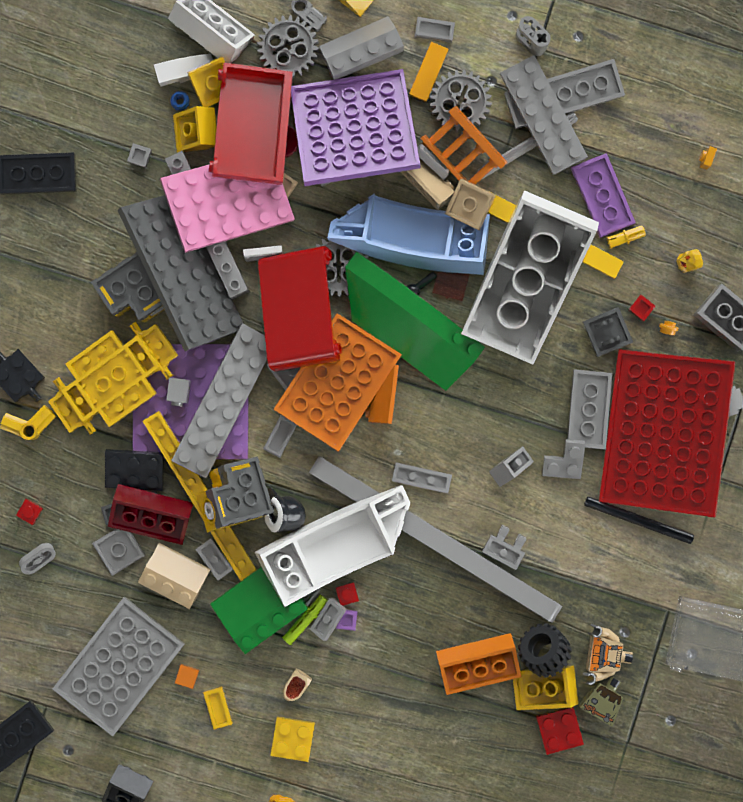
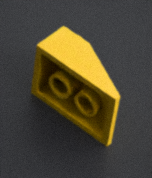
M574 665L564 666L561 673L556 672V676L552 677L549 675L548 678L539 677L530 670H520L521 677L513 679L516 710L571 708L578 705Z

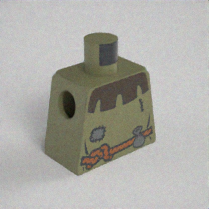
M612 676L606 686L597 681L582 698L578 706L612 727L623 700V696L616 692L621 682Z

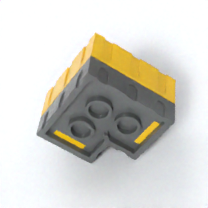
M137 252L120 262L116 267L103 273L98 279L96 278L91 281L111 314L118 318L127 310L132 309L135 311L137 318L145 323L165 310Z
M258 456L225 464L209 472L213 488L197 495L207 533L256 520L274 513L268 489L265 486L263 472L260 469Z

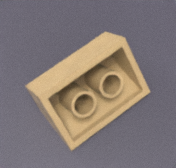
M421 159L420 169L400 171L436 210H439L454 194V186L448 180L444 181Z
M159 543L138 583L190 609L211 569Z

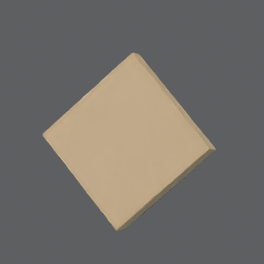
M460 179L445 214L480 230L496 195L464 179Z

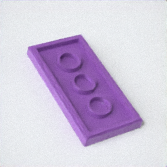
M607 153L571 167L591 219L599 222L597 229L599 238L636 223Z

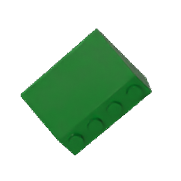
M262 566L210 603L244 654H247L308 609L303 598L284 607Z

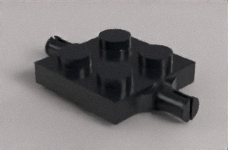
M19 349L7 357L0 352V387L15 403L26 395H30L35 402H38L39 400L35 395L39 399L42 396H40L35 388L45 377Z

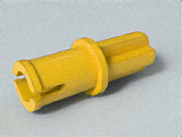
M643 226L627 231L622 230L621 233L608 236L607 242L610 249H612L613 247L624 243L629 244L630 241L644 237L646 232Z

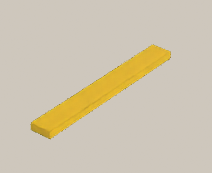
M496 195L488 214L508 224L516 205ZM590 245L582 263L615 279L624 261Z

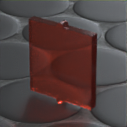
M438 271V277L436 278L432 293L445 296L446 299L452 298L463 301L470 274Z

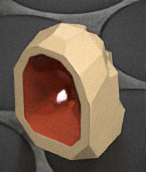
M296 668L283 688L284 699L287 701L299 699L312 681V678Z

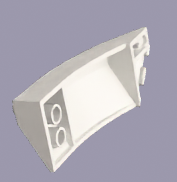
M400 485L326 515L255 551L266 576L284 607L342 576L393 555L395 551L394 546L404 524L403 520L406 511L410 506L409 498L404 487Z

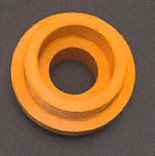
M664 321V324L660 323L659 325L661 328L660 332L668 335H675L679 328L675 326L676 323L671 321Z

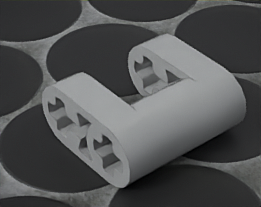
M526 16L521 19L516 31L517 40L534 56H542L550 43V34L533 17Z

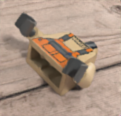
M595 624L590 625L594 627V631L592 633L588 632L590 635L586 665L588 672H583V675L588 677L587 681L583 682V684L589 685L613 676L616 671H620L621 663L631 664L633 660V652L623 651V644L615 633L608 628Z

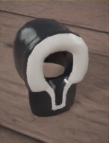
M269 487L270 503L273 510L276 508L278 516L272 513L264 517L268 528L275 533L282 531L293 532L300 529L306 519V512L302 503L292 496L281 497L272 487Z

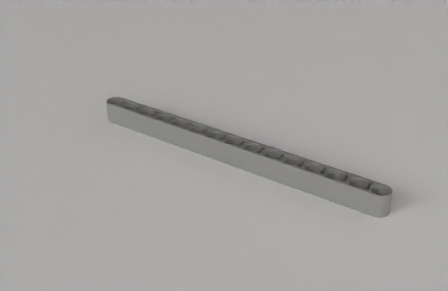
M318 456L309 471L315 477L356 502L379 494L376 490ZM406 511L402 527L404 532L553 623L563 606L410 511Z

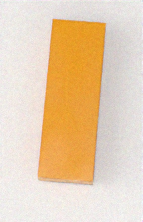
M434 42L430 43L409 96L427 102L448 53V48Z

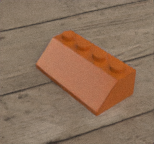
M511 633L436 651L446 695L521 677L516 648Z

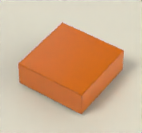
M181 664L175 684L193 689L199 669Z

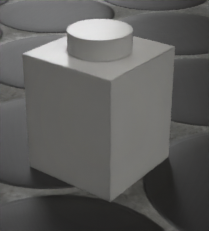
M169 378L166 401H171L172 406L183 407V403L188 404L191 381Z

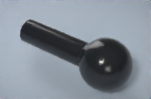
M432 271L417 284H409L407 288L419 296L420 290L438 276Z

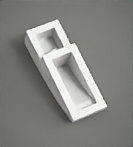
M203 54L155 64L154 68L160 86L189 81L190 78L187 72L213 61L211 54Z

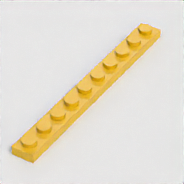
M158 411L143 420V423L203 519L197 495L207 491L208 488L200 475L171 461L180 443L162 413ZM231 526L211 532L240 581L257 570Z

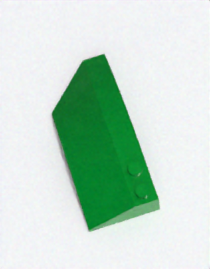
M355 252L346 264L345 275L347 276L351 321L402 354L401 358L446 391L476 361L484 350L485 346L477 340L461 334L463 329L358 252Z

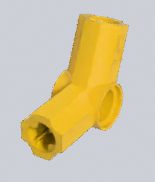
M43 405L29 421L6 413L0 423V429L26 440H35L57 416L46 405ZM29 426L34 428V434L31 437L26 433Z

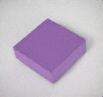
M346 610L336 629L355 631L357 611Z

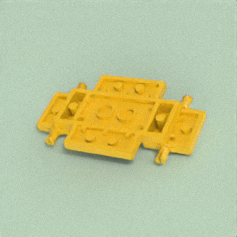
M137 322L132 323L129 327L136 336L125 345L122 344L115 332L111 330L65 363L76 380L65 386L60 377L56 378L53 383L59 391L48 402L69 433H72L81 426L86 428L89 435L96 432L97 430L90 421L98 413L102 416L108 427L113 426L157 394L147 380L148 377L158 371L162 372L166 380L173 376L167 366L179 355L157 324L142 331Z

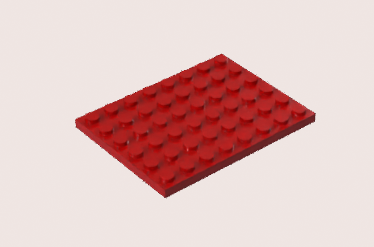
M618 350L599 502L716 518L736 362Z

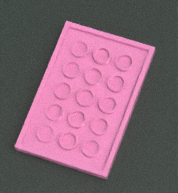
M209 165L160 179L185 253L295 220L283 184L276 185L212 177V173L209 172Z

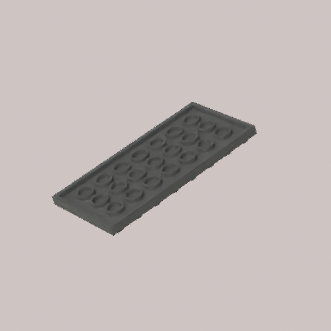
M163 195L118 209L117 211L184 351L186 352L237 333L243 321L225 288L207 247L184 252L166 196Z

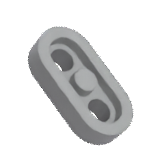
M43 543L22 557L19 561L21 571L24 574H33L52 561L56 555L53 546L49 543Z

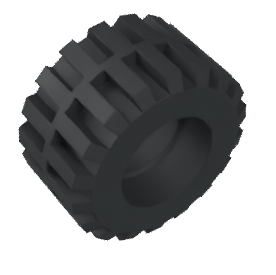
M547 623L544 626L537 624V627L532 626L529 632L525 631L523 633L525 636L519 640L521 644L518 645V655L522 663L533 674L539 677L543 676L544 678H548L549 675L553 677L556 676V672L561 673L564 666L567 667V660L571 659L569 653L572 652L567 638L555 626H550ZM551 644L549 652L544 656L538 657L539 651L544 646Z

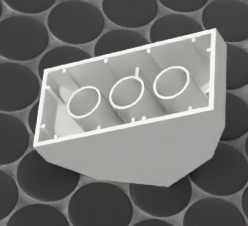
M524 191L502 235L461 334L534 364L592 243L599 222Z

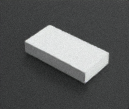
M282 246L243 249L245 261L249 262L258 261L259 258L283 254Z

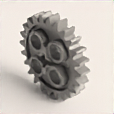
M282 15L280 22L277 18H274L275 24L273 25L268 22L269 29L262 28L265 35H259V38L262 40L257 42V45L261 47V49L257 50L258 54L262 55L260 61H266L264 64L265 68L271 66L270 69L293 72V78H295V72L302 76L301 70L304 69L308 72L307 65L314 66V62L311 59L318 58L314 53L319 52V47L314 46L319 44L318 39H313L317 36L316 32L310 33L312 26L306 28V20L300 23L299 17L293 21L292 15L289 16L288 20H285V17ZM296 31L298 35L295 38H290L288 33ZM273 39L281 41L278 46H273L270 43ZM286 44H289V46H291L290 50L285 48ZM304 48L306 52L303 55H298L296 50ZM281 56H287L289 58V60L286 63H280L278 61Z
M455 70L454 76L448 72L447 79L441 76L442 83L436 81L435 85L437 88H432L431 91L435 95L430 96V100L435 101L430 104V107L436 108L432 111V115L438 114L436 121L443 120V126L450 119L451 114L448 110L444 109L443 105L448 102L453 107L457 106L464 86H468L460 110H469L471 116L467 118L473 124L475 123L477 126H480L479 119L486 120L484 114H489L490 112L486 107H491L492 105L491 102L487 101L492 96L486 94L490 88H483L485 81L479 82V75L473 78L472 71L469 75H466L465 70H463L462 75H459L458 70ZM457 85L460 87V91L454 93L450 90V87ZM475 92L478 98L471 100L468 97V93ZM455 124L453 126L455 127L456 133H458L459 128H462L464 130V128L460 124Z
M322 239V246L328 247L334 254V259L330 261L329 265H326V271H332L335 274L334 279L327 280L328 290L331 291V296L335 292H338L339 297H341L342 292H345L348 296V284L343 274L345 266L349 261L344 260L342 256L346 251L352 252L353 255L357 251L332 241L326 242ZM337 249H340V262L344 265V267H341L340 283L337 282V268L333 267V265L337 264Z

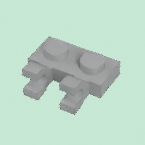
M501 525L496 537L492 534L490 535L482 552L516 570L525 555L521 548L526 541V537L518 534L512 546L504 541L509 528Z

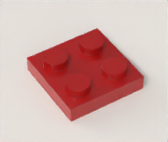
M574 707L536 716L547 755L584 745Z

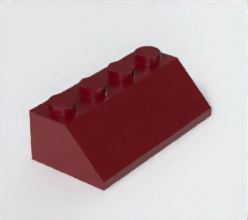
M118 484L112 502L108 527L183 545L193 503Z

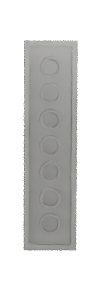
M243 323L241 324L171 459L172 462L207 478L267 360L264 334Z

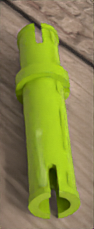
M320 594L310 607L307 606L308 609L282 637L283 640L292 645L307 626L318 617V614L322 611L328 600Z

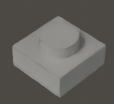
M133 143L127 162L147 168L152 150Z

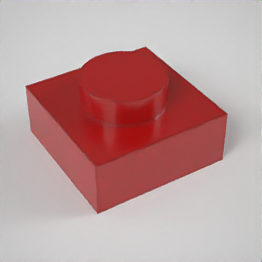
M639 295L628 310L641 321H645L656 306L643 295Z
M25 499L16 516L34 525L43 508L29 499Z
M354 582L336 587L338 599L342 606L359 601Z

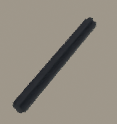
M589 496L585 499L584 506L688 544L693 542L694 535L614 505L599 502V500Z

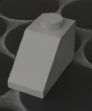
M522 446L498 463L489 473L499 487L518 476L534 461Z

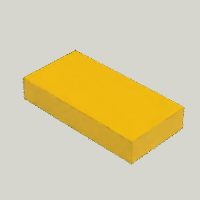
M223 687L204 691L203 694L213 729L232 725L233 722Z

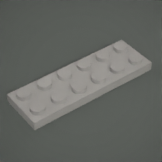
M534 55L500 73L552 175L588 157Z
M614 59L547 79L565 114L625 96ZM509 91L504 92L515 130L526 127L527 125Z

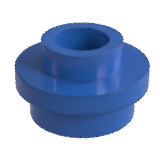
M178 91L171 96L170 102L175 110L182 111L189 106L190 99L185 92ZM182 98L184 100L182 104H177L178 99Z

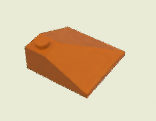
M394 365L370 403V407L366 409L365 418H369L368 422L392 424L399 365Z

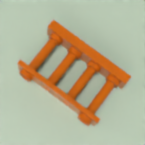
M454 106L449 111L451 114L450 119L433 136L428 138L424 135L420 138L423 141L421 144L432 151L458 180L464 179L468 181L460 172L481 153H486L490 157L488 159L489 162L468 181L474 185L494 167L501 169L508 163L457 106ZM455 124H460L464 128L463 134L442 153L435 143ZM473 138L477 143L475 145L476 148L455 167L447 158L466 140Z

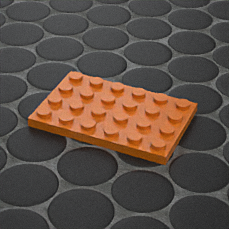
M337 313L332 320L333 339L340 343L342 347L340 361L301 367L275 406L274 411L339 452L402 354Z

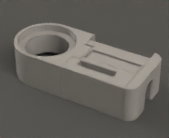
M292 1L293 13L302 21L306 20L307 25L312 26L314 31L318 32L321 26L327 22V16L324 17L309 1ZM297 2H303L306 5L303 11H297L294 8Z

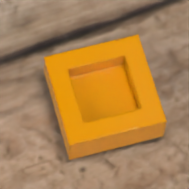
M710 146L706 151H702L699 161H701L700 168L707 170L711 167L717 148Z

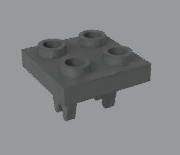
M619 307L582 322L596 357L633 343Z

